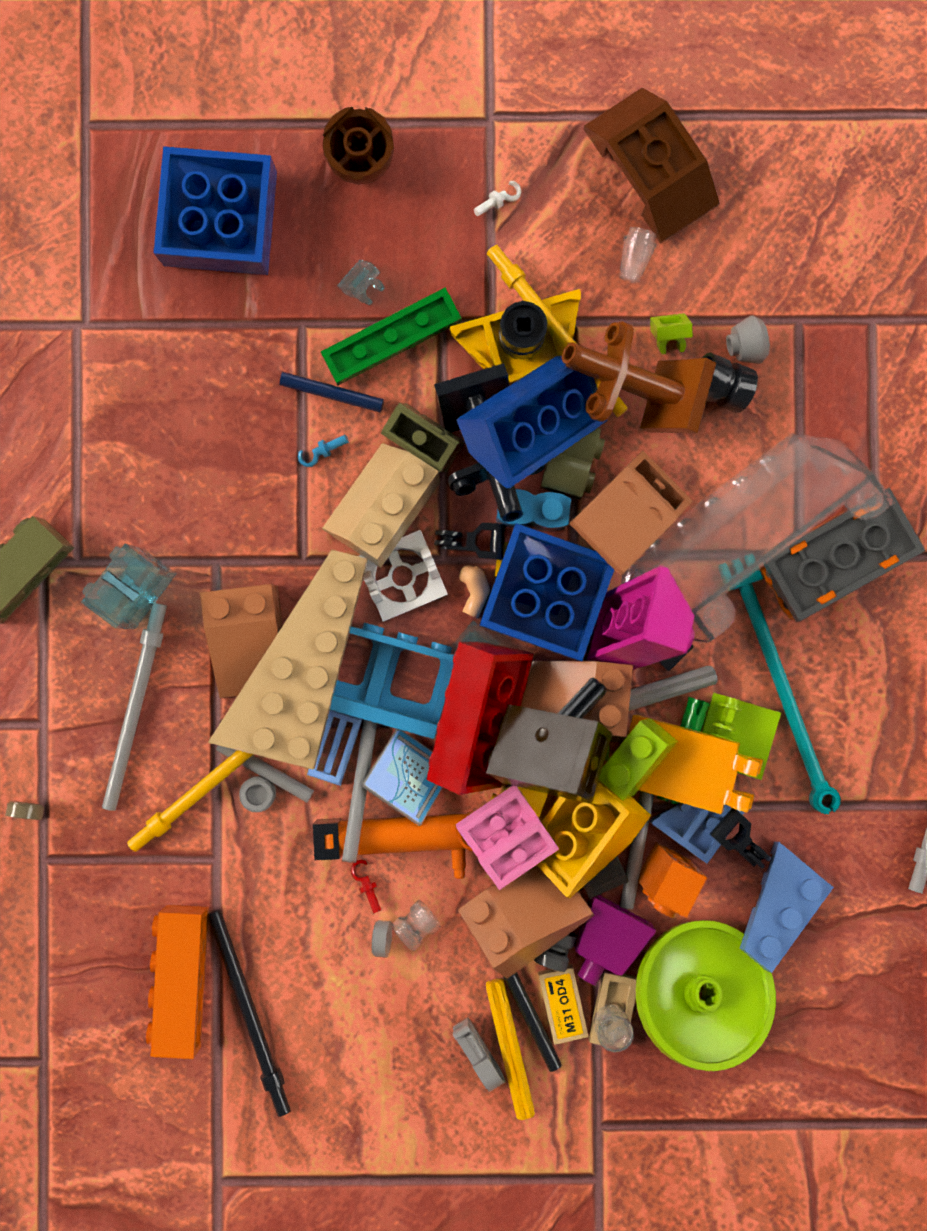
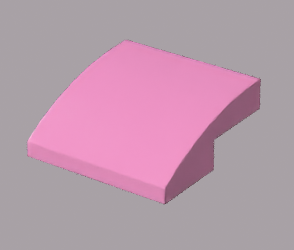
M512 785L456 824L458 831L478 857L480 864L499 890L559 850V847L517 786Z

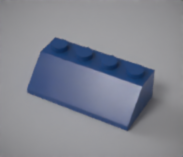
M562 356L552 358L457 419L469 453L505 488L513 487L608 421L599 422L591 419L589 413L586 412L588 398L597 391L594 378L565 367L566 364L563 363Z

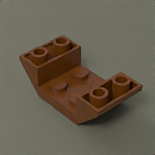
M640 88L584 125V131L602 157L608 153L612 155L645 204L641 216L660 244L720 204L706 158L666 100L644 88Z

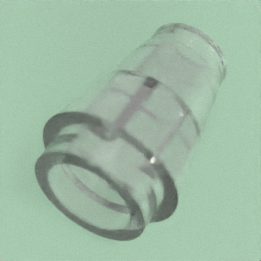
M630 227L628 235L623 236L620 279L632 283L640 282V278L657 247V243H655L656 234L654 232Z

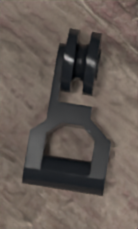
M482 522L473 532H467L466 547H462V542L456 541L457 538H463V533L436 530L435 535L440 536L441 539L435 540L434 545L441 546V549L475 552L481 559L503 560L506 525ZM483 531H491L490 551H481L477 546L478 536Z
M731 808L709 834L726 850L734 849L753 867L757 865L760 869H763L765 865L761 862L762 859L767 862L771 860V857L762 848L752 842L753 840L750 838L751 823L734 808ZM739 823V832L732 839L727 840V835Z

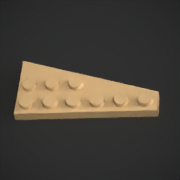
M331 550L208 743L312 770L315 768L368 562L367 558Z

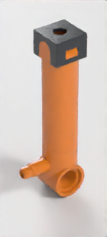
M474 811L467 812L466 814L426 816L421 826L416 825L406 817L363 819L357 855L451 850L454 877L462 879L465 877L466 868L465 849L473 850L458 831L456 824ZM341 818L317 819L313 823L314 861L340 859L343 856L348 820H341Z

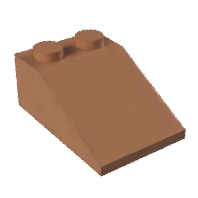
M265 584L200 592L204 630L219 698L239 695L282 628L277 585Z
M532 661L521 707L558 714L576 693L594 677L606 687L607 693L583 719L599 722L612 732L610 742L622 743L626 739L633 665L599 661Z
M538 866L531 868L500 890L496 885L487 888L458 909L493 969L506 979L595 916L579 892L571 898H567Z

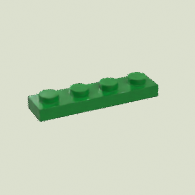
M445 287L326 348L320 353L337 385H340L449 329L450 326L462 322V318Z

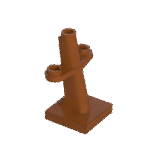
M623 321L610 324L605 332V342L608 343L607 355L574 342H570L564 348L562 361L566 364L565 367L601 381L596 393L591 394L586 402V412L589 413L591 419L599 422L607 420L613 412L618 395L622 389L647 399L640 426L641 429L650 433H698L716 362L708 358L658 361L655 373L629 364L634 329L631 324Z

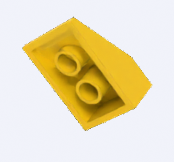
M598 780L592 804L559 797L542 820L543 825L559 847V850L538 863L537 866L567 898H571L631 844L651 815L633 797L621 800L600 780Z

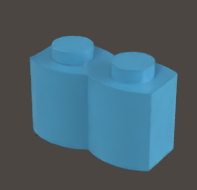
M515 489L523 511L522 517L512 522H504L497 508L496 522L498 524H505L508 528H514L515 523L526 527L531 525L542 531L553 532L562 530L569 524L571 499L555 492H545L535 496L528 491Z

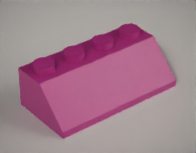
M659 566L606 592L592 632L586 661L633 665L634 670L687 653L695 635L694 629H692L694 614L667 567Z

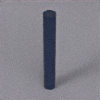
M282 372L280 377V386L379 413L383 409L384 399L286 372Z

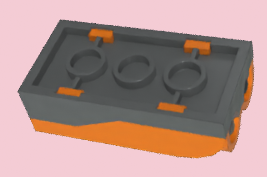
M890 488L870 495L768 553L760 559L761 561L758 562V566L762 576L774 590L776 599L785 615L790 620L800 622L926 550Z

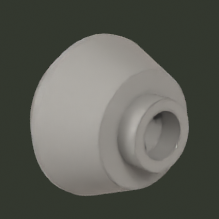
M751 315L732 327L731 334L726 336L729 355H735L738 361L760 364L767 358L770 343L768 331L762 319Z

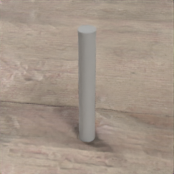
M219 745L216 748L218 752L227 757L237 751ZM254 755L242 764V766L308 803L314 793V790Z

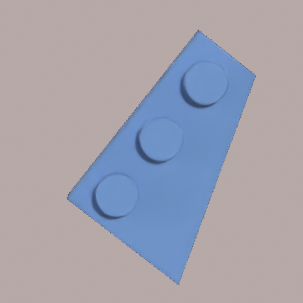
M774 842L770 853L773 855L768 870L764 872L760 884L762 889L756 907L752 908L740 945V949L770 973L774 971L834 888L780 842Z

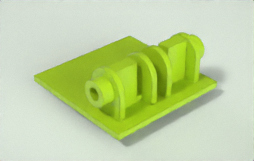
M713 692L702 732L740 742L739 754L763 759L761 772L757 777L738 771L739 774L762 780L781 712Z

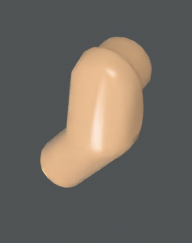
M466 565L461 569L459 578L460 581L466 584L470 596L462 612L478 619L490 594V587L483 570L477 566Z

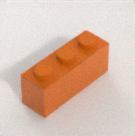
M655 842L640 871L638 881L644 888L642 892L649 896L648 900L654 904V909L671 918H674L676 913L687 918L707 877L687 857Z

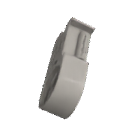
M467 1017L453 1026L455 1040L458 1041L485 1088L491 1092L505 1083V1078L499 1065L471 1020Z

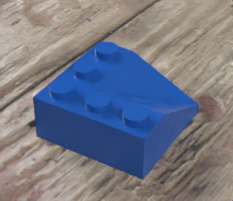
M163 146L154 255L163 266L268 275L277 170L271 155Z
M515 523L479 626L560 655L583 661L614 568L597 551Z

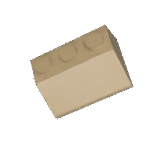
M382 443L322 529L381 568L440 484L439 471L408 451Z

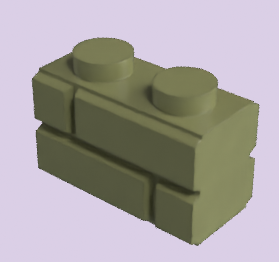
M399 403L381 432L382 435L440 473L448 471L465 444L464 440L426 415L420 414L418 410L407 403Z

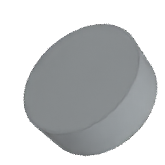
M261 776L251 777L240 788V802L251 812L265 811L275 801L276 788L272 782Z
M378 920L373 929L372 954L375 957L387 958L392 941V922Z

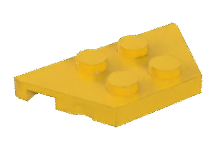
M580 289L542 300L572 338L575 332L581 298ZM504 311L450 326L451 336L482 369L504 363L508 373L509 385L552 358L562 356L563 349L547 330L542 348L532 358L520 360L507 355L499 342L500 322Z

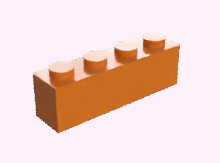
M166 905L158 912V915L154 916L152 936L157 937L156 951L154 950L151 954L150 972L155 973V981L148 995V1008H153L152 1022L148 1023L146 1030V1044H151L150 1057L194 1059L201 1048L208 931L207 914L209 913V907Z

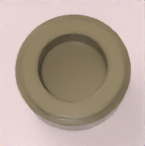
M10 801L7 803L5 816L42 820L44 807L40 804Z

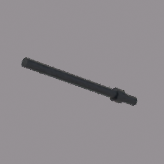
M221 909L212 911L207 916L263 1073L260 1076L264 1090L270 1093L277 1116H284L290 1113L291 1109L282 1086L285 1081L281 1069L275 1066Z

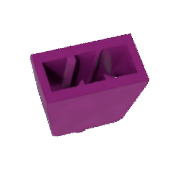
M592 891L587 905L595 916L579 926L574 947L576 953L586 958L578 976L590 984L597 985L605 969L618 976H622L653 937L656 929L650 921Z

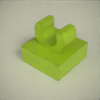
M686 314L650 317V331L657 340V347L661 354H666V344L670 340H677V349L679 352H684L686 349L684 338L693 337L692 322Z

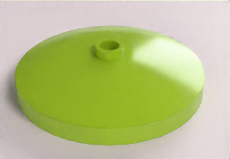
M701 920L682 923L670 928L651 944L641 961L637 974L636 1004L640 1020L647 1035L654 1045L668 1058L692 1069L720 1071L743 1063L761 1047L769 1034L774 1020L776 990L772 973L766 971L740 949L744 933L727 924Z

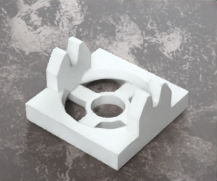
M421 530L401 538L389 555L392 567L387 577L376 581L377 565L369 560L367 562L364 581L383 622L448 595ZM397 550L412 551L424 561L411 566L408 563L402 562ZM399 566H406L412 571V580L406 586H398L392 579L393 571ZM428 571L427 586L422 594L417 597L413 589L416 576ZM393 586L403 591L407 602L392 601L380 591Z

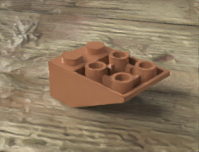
M642 451L569 524L621 576L679 518L693 501Z

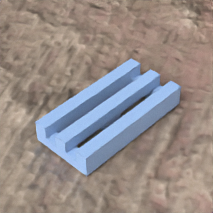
M330 710L316 766L313 770L309 769L307 775L341 786L363 719ZM336 717L340 719L322 772L317 770L333 719ZM348 721L353 723L337 774L334 776L330 773Z

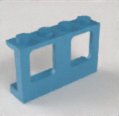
M365 622L362 629L351 626L350 634L371 639L373 647L363 682L360 685H354L337 680L330 710L434 739L445 702V691L449 685L454 665V655L451 654L452 647L432 642L430 648L417 644L418 637L398 632L397 638L383 635V627ZM404 649L436 657L440 660V668L431 700L427 704L396 697L390 691L399 656Z

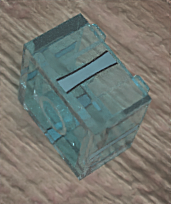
M125 543L122 548L117 546L111 552L110 558L113 560L95 584L89 582L82 592L86 596L81 603L115 629H136L152 608L153 602L155 603L177 573L145 549Z

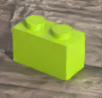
M651 718L641 720L602 767L599 780L621 800H626L636 794L678 741Z

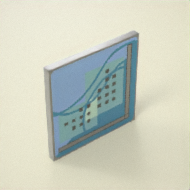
M400 729L394 731L361 785L418 826H421L443 788L426 780L429 770V758L433 752Z

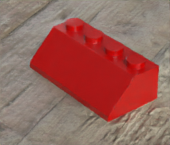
M459 642L453 657L454 665L449 685L445 691V703L441 719L437 725V737L433 753L429 758V770L426 780L458 795L501 788L502 782L486 773L488 758L495 747L499 734V723L505 715L508 704L521 707L534 653L485 642Z

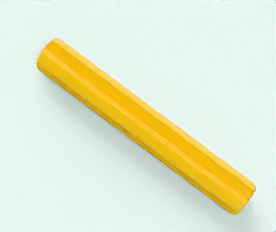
M502 978L492 979L486 982V990L516 1118L518 1120L530 1119L534 1117L535 1111L505 983Z

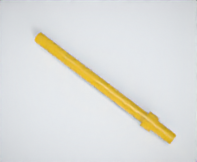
M498 245L491 247L487 255L502 273L501 279L509 289L514 288L524 301L533 302L543 310L547 318V330L560 347L564 350L570 342L576 343L525 280L526 274L519 265L512 264ZM594 378L598 389L601 381ZM619 396L613 409L616 417L621 416L628 409Z
M239 750L235 751L162 813L157 812L146 821L147 826L127 841L130 849L137 852L155 836L161 837L171 828L173 821L254 754Z

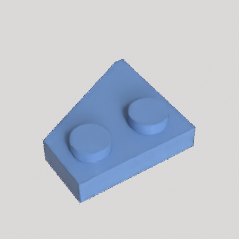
M679 803V805H675L654 816L650 823L708 864L721 846L709 834L731 810V807L725 805L724 812L718 814Z

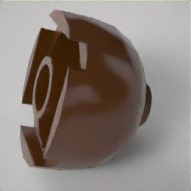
M348 107L334 114L326 124L323 132L324 156L330 168L338 177L345 182L360 185L372 183L384 175L391 165L394 142L391 127L382 115L365 107V110H354L353 107Z

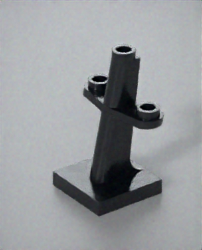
M504 363L434 384L445 429L451 433L460 430L457 422L459 417L510 386ZM480 463L456 471L448 477L450 490L454 491L458 496L471 494L475 491L476 485L489 480L502 521L512 522L522 517L523 511L515 487L505 488ZM545 464L533 473H531L530 475H535L543 471L545 468Z

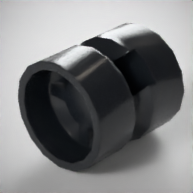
M527 301L516 302L506 308L501 317L499 342L507 355L514 359L524 360L532 358L540 351L548 325L543 310L533 302Z
M706 353L702 358H708L716 362L706 402H716L719 407L735 413L743 411L752 401L758 385L757 372L737 362L731 363L726 358L714 353Z

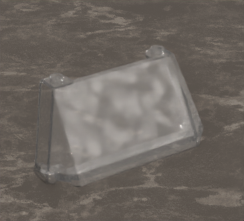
M791 433L680 516L622 574L621 585L659 566L667 567L694 614L692 629H694L695 635L693 641L709 643L727 630L735 619V608L726 595L728 591L843 505L856 518L868 520L880 515L892 506L895 501L874 473L841 440Z

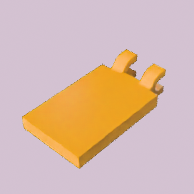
M633 715L629 734L639 721L648 718ZM652 719L678 742L640 787L639 791L718 814L724 812L725 805L748 813L749 809L751 810L755 795L734 790L738 771L757 777L761 772L763 759L739 754L740 742Z

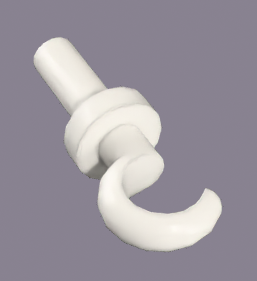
M513 180L509 182V185L513 186L517 191V194L514 196L508 195L504 190L500 193L494 190L489 194L487 201L473 209L475 215L480 216L492 207L496 209L501 208L504 205L503 200L508 202L518 200L521 195L520 185Z

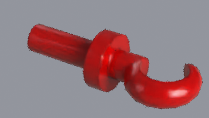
M357 860L351 866V875L356 881L362 883L363 887L359 888L361 893H366L374 914L381 911L374 892V888L377 885L375 882H370L368 875L359 877L356 874L355 870L358 864L367 865L366 860Z

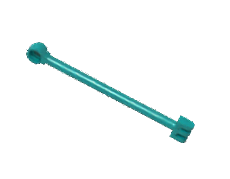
M754 556L746 558L749 573L745 572L741 561L733 563V569L736 574L735 578L732 577L728 566L720 568V573L726 590L731 591L739 588L811 781L810 805L823 814H829L831 811L835 812L841 804V797L838 791L830 787L824 778L752 585L753 582L763 579ZM827 794L832 796V802L829 807L822 804V799Z

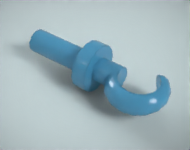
M346 435L327 443L321 440L318 442L319 447L312 449L314 457L310 463H306L303 460V450L298 452V461L305 467H312L318 462L320 455H323L325 458L330 456L331 450L349 443Z

